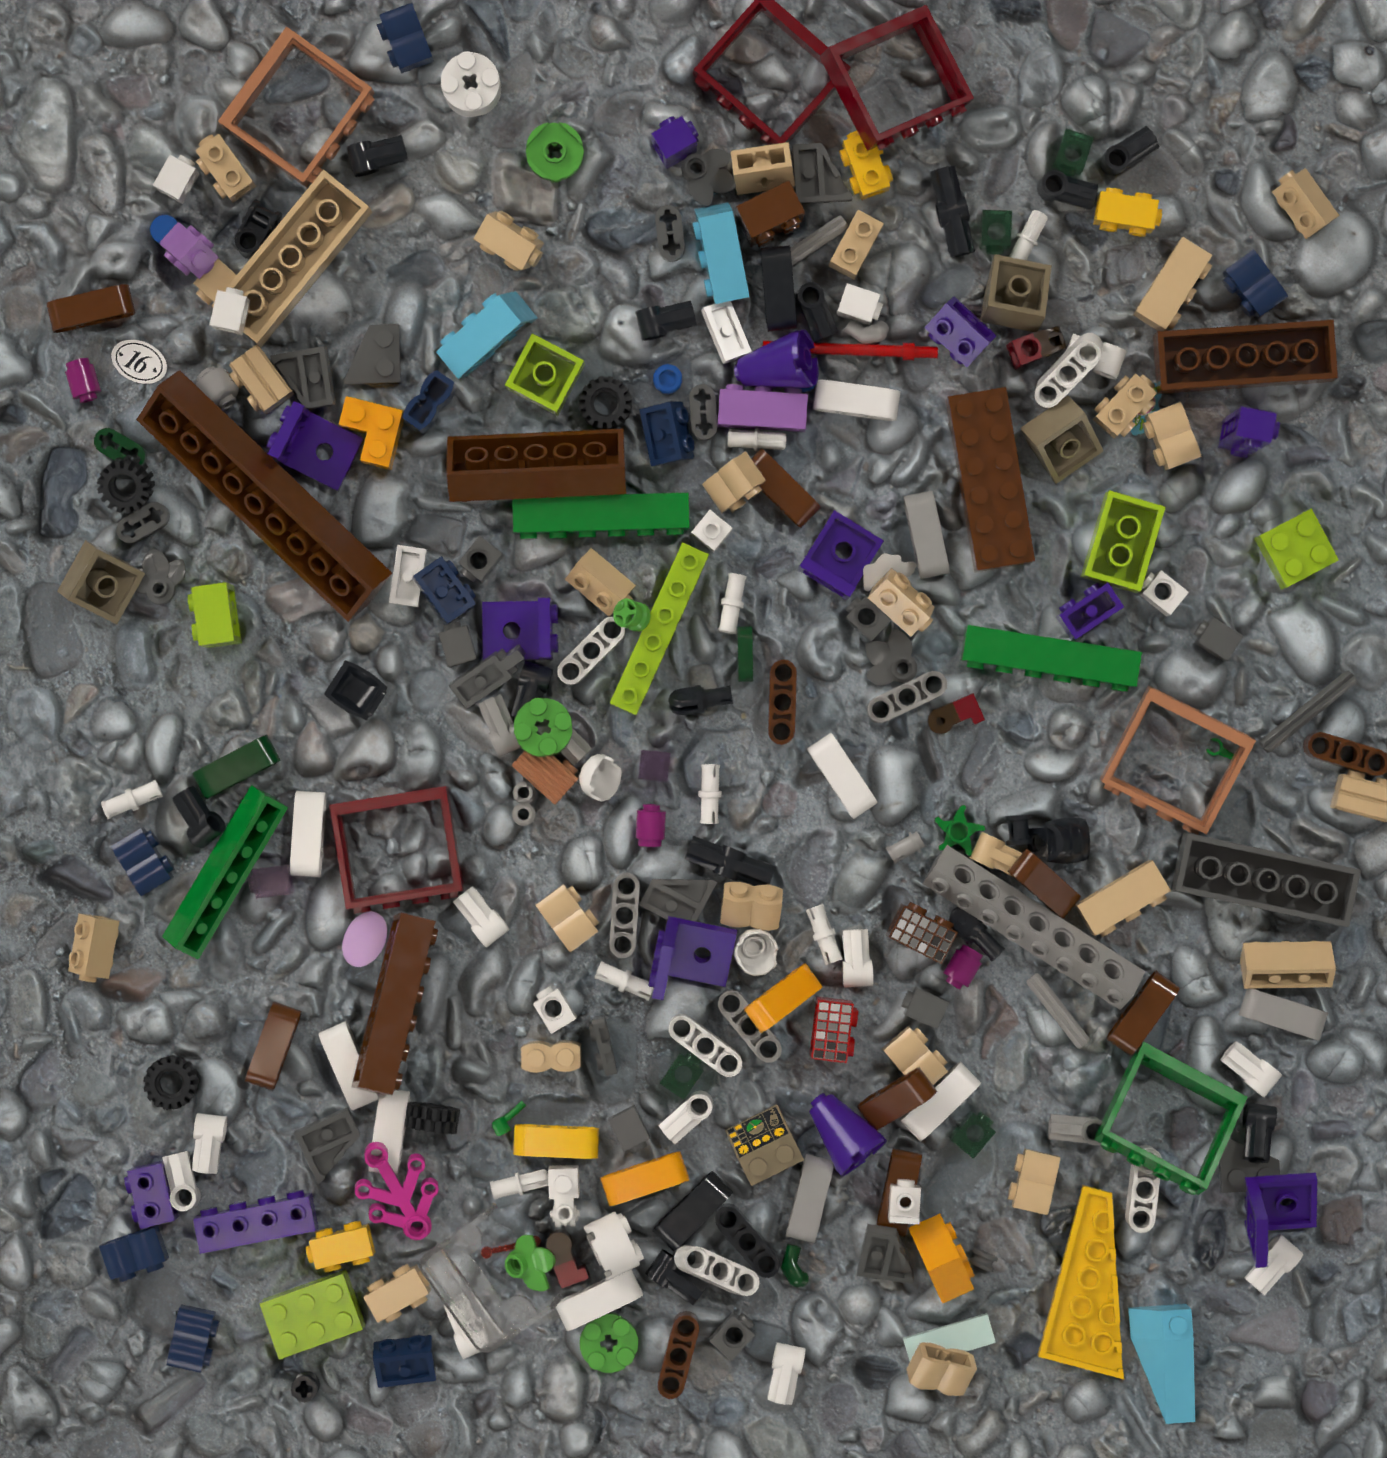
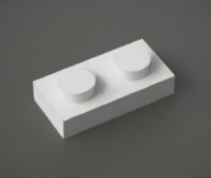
M731 301L703 307L701 310L723 364L737 360L739 357L752 352Z
M397 545L389 603L419 608L421 589L412 577L425 568L427 549Z

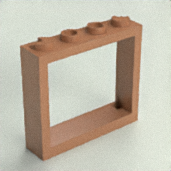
M286 26L218 122L225 130L307 188L323 171L321 167L326 160H332L337 155L341 147L338 144L345 135L349 137L358 124L355 120L360 113H366L371 108L375 100L373 98L375 93L372 87ZM293 47H296L360 93L304 173L237 126Z
M1148 685L1100 780L1105 783L1103 788L1119 796L1123 792L1131 796V803L1143 809H1146L1147 805L1157 809L1156 815L1162 819L1172 822L1174 818L1184 823L1182 828L1196 835L1202 832L1207 835L1256 740ZM1151 701L1239 745L1201 819L1114 776Z

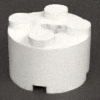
M465 51L452 58L443 69L441 88L445 100L454 112L464 117L485 115L495 108L501 96V81L498 71L491 60L484 55ZM475 80L477 88L470 87L467 90L465 83Z
M614 1211L583 1226V1230L588 1234L586 1235L587 1240L599 1265H602L604 1271H606L604 1275L607 1280L639 1266V1261L644 1259L638 1244L634 1240L630 1241L627 1235L632 1230L622 1213L616 1214Z

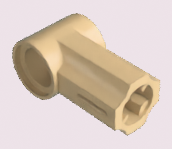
M981 832L970 859L1012 876L1008 870L1022 853L1006 846L1005 842Z

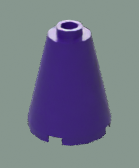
M805 329L796 330L739 357L737 364L734 365V374L737 381H741L744 386L813 387L818 382L819 367L817 357L812 358L810 349L815 347L810 335Z
M822 1093L810 1103L812 1105L809 1111L840 1176H845L866 1162V1158L871 1154L877 1153L886 1144L887 1140L880 1132L833 1094L826 1096L825 1093Z

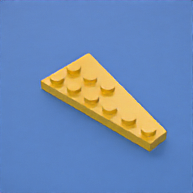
M1082 1185L1039 1347L1038 1357L1124 1380L1112 1193Z

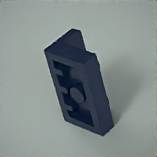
M669 401L639 409L651 467L680 460L694 459L693 451L695 445L692 436L689 434L687 424L689 415L683 402Z
M441 556L416 573L412 578L445 624L448 625L466 611L474 608L476 596L468 584L462 585L457 578L459 572L450 560L445 561Z
M431 1335L384 1339L373 1343V1363L378 1388L436 1381Z

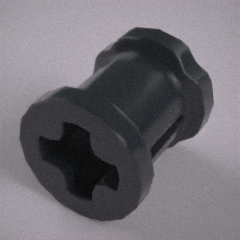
M1031 815L1005 816L1009 831V840L1006 841V845L1033 844V839L1029 837L1028 823Z
M310 1371L298 1374L291 1385L292 1396L299 1402L311 1401L320 1389L318 1376ZM303 1380L306 1381L308 1386H312L308 1393H305L304 1388H299Z

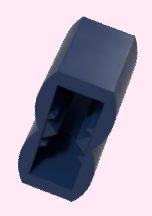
M412 3L379 15L382 23L377 24L382 40L388 39L392 50L387 51L393 68L399 66L402 74L434 62Z
M1254 249L1222 273L1225 277L1222 280L1224 286L1231 294L1236 292L1242 300L1240 306L1248 317L1254 316L1256 320L1288 297L1282 285Z
M438 370L432 372L424 380L420 394L407 404L403 413V419L422 434L427 432L437 421L439 410L447 406L454 397L456 391L455 383Z
M144 827L111 846L115 856L140 896L149 893L174 878L172 871L175 870L168 856L164 855L162 857L156 848L160 844L153 831H146Z
M158 1225L112 1239L99 1246L110 1280L118 1278L119 1282L136 1277L135 1272L146 1268L147 1273L159 1270L164 1267L163 1262L169 1258Z
M181 1304L175 1322L167 1366L199 1373L202 1372L204 1366H210L213 1349L208 1348L211 1337L216 1338L220 1320H215V1311Z

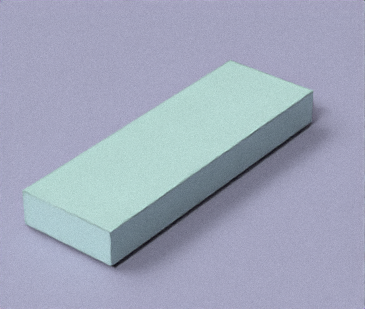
M987 1313L903 1338L909 1361H911L919 1343L922 1342L937 1344L946 1349H960L963 1351H970L996 1343Z

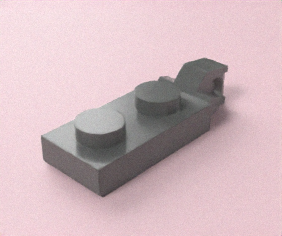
M520 644L507 653L503 648L498 652L495 651L453 680L449 687L465 708L468 709L513 678L514 673L518 671L516 664L525 659L526 652Z

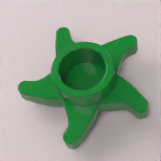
M965 805L959 807L953 820L944 821L939 817L935 818L937 825L946 833L944 842L938 846L939 850H943L947 845L952 847L958 844L965 849L966 855L970 856L972 854L970 836L977 831H984L985 826L967 822L964 815Z

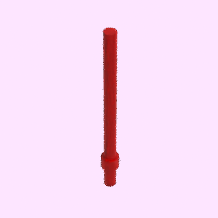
M763 341V346L773 341ZM813 342L815 348L810 349L811 354L902 357V360L914 361V358L938 359V347L915 346V343H903V346Z

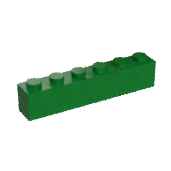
M689 492L512 499L513 533L515 535L520 534V539L522 540L537 539V534H549V539L567 538V533H578V538H595L596 532H608V537H625V532L637 531V536H655L654 531H666L667 536L684 535V530H690Z
M967 625L965 626L960 661L967 662L966 667L984 670L985 664L996 666L995 672L1013 674V669L1025 671L1024 676L1042 679V674L1054 675L1053 681L1071 683V678L1081 679L1084 686L1099 688L1100 683L1112 684L1111 690L1128 692L1129 687H1137L1142 652Z
M250 786L162 935L175 949L199 960L287 811L288 807L257 787Z

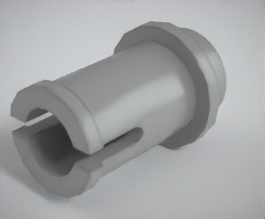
M528 781L519 782L513 789L514 799L518 803H531L536 797L535 787ZM522 787H526L529 790L527 798H522L519 795Z
M519 803L512 811V818L518 825L527 826L534 821L535 810L528 803ZM523 808L529 811V817L526 820L519 816V811Z
M917 831L913 834L909 832V836L890 847H886L895 864L917 851L919 853L922 852L920 849L924 848L925 845Z

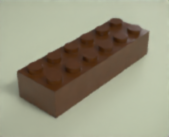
M1334 319L1157 331L1153 335L1157 394L1333 382L1338 378Z
M1006 387L948 396L945 401L974 573L1033 563L1035 556Z
M624 429L447 436L446 476L449 502L626 494Z
M402 912L393 916L352 1088L385 1096L393 1095L395 1090L399 1091L403 1076L402 1073H398L402 1061L406 1062L410 1044H406L407 1035L409 1032L413 1033L417 1020V1015H413L416 1003L420 1004L424 992V986H420L422 976L428 974L431 958L427 957L430 946L435 945L438 935V929L434 928V920Z

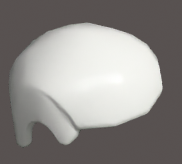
M604 754L591 756L582 765L579 774L581 790L595 800L607 801L616 793L620 785L622 770L614 763V759Z
M761 929L746 930L735 942L734 958L745 973L752 976L766 975L777 965L778 945L773 936L767 931Z

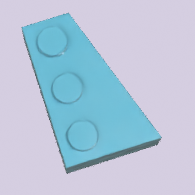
M729 202L694 209L697 222L692 223L695 239H701L703 249L698 251L702 269L707 268L709 279L704 280L707 297L713 296L715 304L750 297L734 214Z
M516 291L498 296L494 293L482 303L484 309L477 315L473 312L461 322L463 328L457 333L454 331L450 332L440 341L443 346L436 353L458 379L467 377L494 355V351L507 340L511 341L516 337L515 333L528 322L533 323L538 319Z

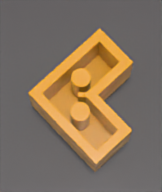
M346 396L339 425L344 429L366 434L360 461L364 464L392 470L404 423V411Z
M937 1214L908 1228L942 1304L974 1290L970 1278L975 1275L961 1243L955 1246L953 1242L958 1237L951 1222L945 1224L941 1214Z

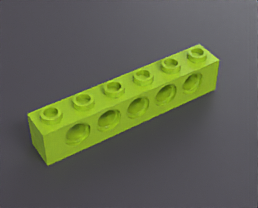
M682 542L650 612V622L642 630L611 698V705L637 716L709 558V554Z

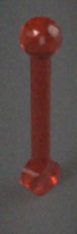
M535 1235L533 1237L536 1242V1247H538L541 1244V1239L539 1236ZM516 1243L495 1248L485 1246L481 1250V1256L483 1258H490L492 1254L515 1249Z

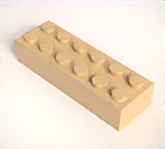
M324 169L227 286L244 291L243 296L250 300L243 333L260 347L266 343L372 214L367 204Z

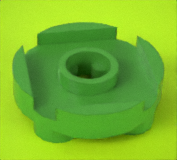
M560 122L544 123L535 128L528 137L526 157L529 167L538 177L557 183L572 177L579 170L584 157V149L580 135L570 125ZM550 145L553 147L560 145L562 147L560 150L562 156L560 158H549L550 151L547 148Z
M550 698L532 699L520 708L514 720V734L520 747L535 757H546L560 753L567 747L572 737V719L567 709L558 701ZM544 720L549 721L548 727L551 729V732L549 734L544 732L542 735H538L536 723L538 721L542 723Z
M609 1312L585 1325L580 1336V1351L584 1360L592 1369L604 1373L618 1372L633 1362L638 1350L637 1331L626 1318L617 1313ZM605 1335H611L613 1340L617 1339L618 1343L613 1345V1350H607L605 1346H601L600 1342L605 1340Z

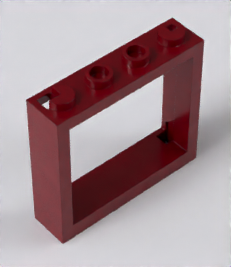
M754 0L693 69V75L696 77L694 82L705 92H708L710 89L718 96L716 101L725 110H734L740 116L738 120L744 127L750 131L753 128L762 135L760 140L765 145L790 142L836 90L831 80L780 137L707 73L761 11L823 65L820 56L828 47L775 0ZM842 60L848 74H850L851 67Z
M927 5L829 46L820 56L867 151L875 147L883 150L894 144V139L900 136L904 140L919 132L918 128L926 125L930 129L943 122V117L949 114L952 118L957 117L967 111L965 107L974 99ZM915 28L951 102L879 134L842 60Z
M448 786L329 805L346 909L353 908L354 914L371 911V905L382 904L383 909L400 907L401 900L411 899L412 904L429 902V896L439 894L441 900L458 897V891L464 890ZM440 799L453 883L356 898L343 815Z

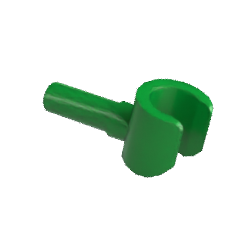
M1211 738L1212 742L1219 744L1220 749L1217 752H1211L1209 749H1206L1207 754L1212 757L1220 755L1232 760L1234 753L1224 748L1221 740Z
M522 1100L504 1116L493 1121L492 1128L496 1136H502L511 1131L507 1121L513 1119L526 1107Z

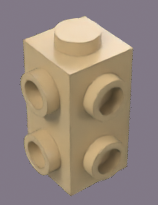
M217 134L215 137L209 135L198 144L200 147L195 151L200 158L196 160V163L205 175L211 173L217 182L213 186L222 199L228 196L232 203H234L256 187L220 134Z
M1306 168L1297 174L1293 170L1285 174L1278 180L1281 185L1272 191L1279 206L1287 212L1296 230L1302 233L1305 239L1340 216Z
M503 211L487 214L473 238L480 243L479 247L488 254H497L505 259L504 264L513 270L519 271V269L525 270L531 266L535 267L543 255V252L540 250L544 242L537 238L539 235L528 227L523 226L521 228L513 223L514 218Z
M1135 373L1130 379L1125 375L1114 387L1117 391L1111 400L1105 397L1095 407L1094 410L1098 414L1093 420L1113 439L1119 434L1125 437L1136 425L1132 420L1140 412L1144 416L1155 405V402L1152 400L1157 394L1153 390L1155 387L1154 383L1143 374L1139 377Z
M592 548L576 563L565 578L569 584L609 617L613 614L614 608L620 600L625 598L633 599L629 594L636 586Z
M892 568L872 587L868 599L910 637L917 630L923 632L933 621L931 615L934 606L930 598L926 594L914 589L904 574L897 573Z
M79 913L74 929L75 937L72 952L69 956L68 971L79 974V980L96 982L97 978L109 979L110 970L113 966V954L119 934L118 927L120 921L103 916Z
M405 1264L393 1271L394 1277L384 1282L381 1278L367 1286L368 1292L365 1293L363 1298L377 1323L384 1319L386 1323H389L402 1315L401 1309L408 1305H411L413 1309L428 1300L426 1295L431 1291L429 1285L432 1284V1280L424 1268L420 1270L417 1264L410 1268L408 1264Z

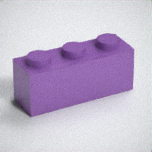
M727 384L726 389H720L718 427L805 432L808 394H802V389L784 388V393L772 392V387L755 386V391L743 390V385Z

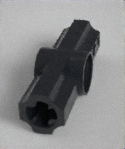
M946 166L930 172L937 201L935 203L939 225L944 230L950 258L966 256L975 252L968 223L970 221L968 205L965 197L961 194L955 166Z
M693 836L685 859L689 862L712 869L716 874L735 881L741 880L754 886L769 885L776 868L769 863L748 857L747 853L726 845L720 846Z

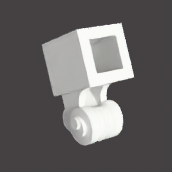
M579 1165L549 1166V1199H554L555 1205L553 1206V1211H550V1218L555 1222V1227H560L561 1225L565 1227L567 1225L576 1226V1221L580 1217V1210H577L576 1205H574V1198H579L580 1195Z

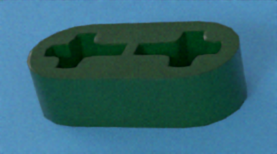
M103 428L95 434L94 445L96 449L113 460L119 457L123 459L126 457L122 453L124 448L131 452L138 449L137 455L141 457L139 465L142 466L147 462L146 450L111 428ZM113 434L112 440L119 444L118 449L116 450L111 446L103 449L102 437H109Z
M737 626L738 681L753 682L752 626Z

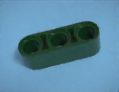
M264 735L196 770L192 775L206 800L273 766L281 760L268 735Z

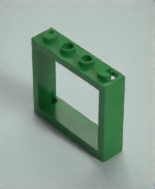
M1143 1042L1132 1055L1094 1140L1101 1143L1100 1146L1104 1150L1124 1155L1129 1163L1152 1170L1153 1175L1164 1181L1171 1180L1180 1185L1179 1188L1183 1192L1199 1195L1207 1190L1248 1097ZM1140 1064L1227 1109L1197 1177L1110 1132Z

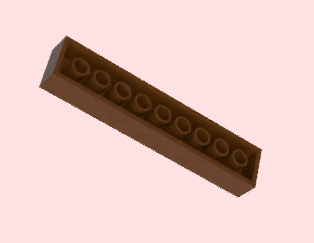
M180 370L157 386L136 420L347 622L367 607L392 575V572Z

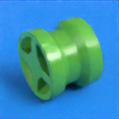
M625 598L616 604L613 618L618 626L639 632L644 630L649 624L651 613L649 607L644 603Z

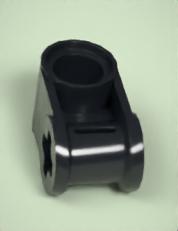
M257 199L252 202L234 238L235 245L243 257L250 259L280 223L282 212H273L260 205V201ZM247 237L257 239L256 245L251 249H244L242 247V242Z

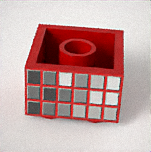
M816 996L810 1045L811 1059L847 1063L848 1056L853 1057L855 1039L850 1037L851 1027H857L858 1010L854 1007L851 1000Z

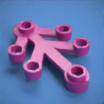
M381 1142L370 1143L365 1148V1162L372 1168H378L390 1191L373 1187L369 1180L361 1179L355 1184V1195L359 1199L369 1198L398 1206L404 1214L387 1212L383 1204L374 1203L369 1207L368 1211L370 1221L401 1227L404 1234L413 1240H421L427 1237L432 1229V1222L427 1214L433 1197L439 1191L437 1180L428 1177L422 1181V1196L416 1210L410 1201L419 1174L425 1169L424 1157L418 1153L409 1156L407 1160L408 1172L402 1186L388 1162L387 1147ZM374 1149H379L382 1153L378 1156H375L371 1153V1151ZM415 1160H418L422 1163L419 1167H414L411 1165V1163ZM432 1184L435 1186V1189L427 1191L425 1186ZM361 1186H366L369 1188V1190L364 1193L360 1192L358 1189ZM380 1210L382 1215L374 1216L372 1212ZM415 1221H419L422 1223V1225L420 1227H414L412 1226V1223Z

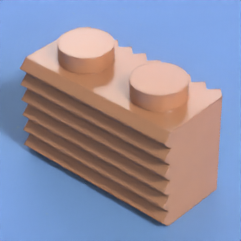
M524 751L511 765L554 805L579 780L575 776L578 770L568 760L565 759L561 763L554 755L535 757Z

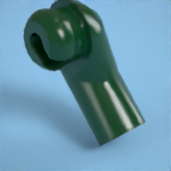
M787 1244L781 1270L791 1286L796 1288L804 1287L809 1282V1276L797 1264L801 1247Z

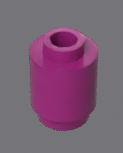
M89 358L76 359L66 363L67 371H65L73 399H79L80 403L96 400V394L101 392L94 365L90 364Z
M643 804V809L637 810L636 838L638 839L639 846H662V840L665 839L666 811L660 810V805Z
M962 944L960 950L956 949L943 974L947 975L945 981L959 990L963 985L969 987L982 965L980 960L983 955Z

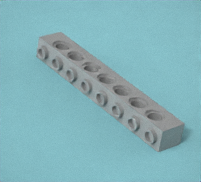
M948 845L937 857L922 883L1119 1010L1134 996L1144 976V970Z

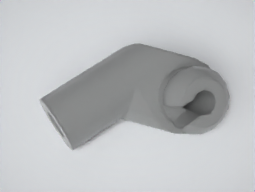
M851 319L844 332L862 344H873L881 342L887 337L889 326L884 321H877L876 324L863 327Z

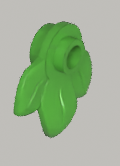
M533 1235L519 1237L516 1240L515 1250L511 1251L505 1260L507 1273L513 1278L523 1279L527 1287L534 1291H546L549 1289L545 1273L554 1267V1255L546 1248L536 1247Z

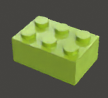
M1111 490L1107 491L1102 501L1080 577L1102 584L1109 583L1110 586L1133 593L1141 592L1166 507Z
M347 1269L264 1298L259 1304L279 1360L361 1331L366 1325Z

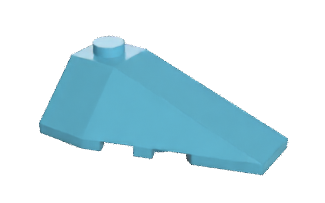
M1187 1304L1128 1308L1130 1338L1165 1423L1195 1422L1194 1338L1191 1308Z

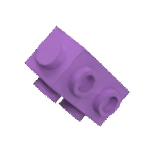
M178 222L159 243L167 250L163 256L186 276L192 272L200 279L213 268L214 262L219 258L211 250L214 244L192 225L185 228Z

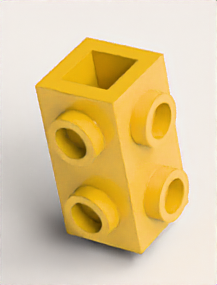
M857 131L846 135L847 139L843 140V149L839 150L844 167L849 166L853 177L849 178V182L854 195L859 193L862 201L888 192L893 177L888 164L883 166L880 155L884 154L883 150L875 147L867 151Z
M1106 188V191H1101L1097 196L1093 224L1100 225V230L1117 232L1118 228L1129 230L1128 234L1145 237L1146 233H1152L1155 226H1160L1162 209H1158L1159 200L1152 199L1151 194L1136 192L1135 196L1123 194L1121 189Z
M354 1221L344 1224V1230L333 1232L332 1228H325L315 1231V1237H312L309 1240L310 1245L306 1246L309 1263H314L315 1270L323 1268L324 1272H331L341 1269L342 1263L352 1261L353 1265H360L369 1262V1257L373 1256L376 1252L369 1223L361 1225V1221Z

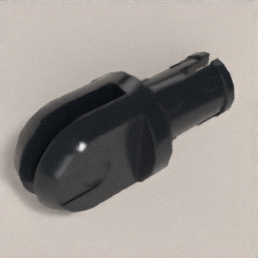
M701 685L680 688L673 691L668 698L669 708L676 715L705 713L704 710H707V707L733 704L730 685L705 690Z
M959 907L952 910L949 922L954 924L952 929L958 932L957 934L967 945L975 943L991 961H994L1005 950L987 932L988 927L982 921Z

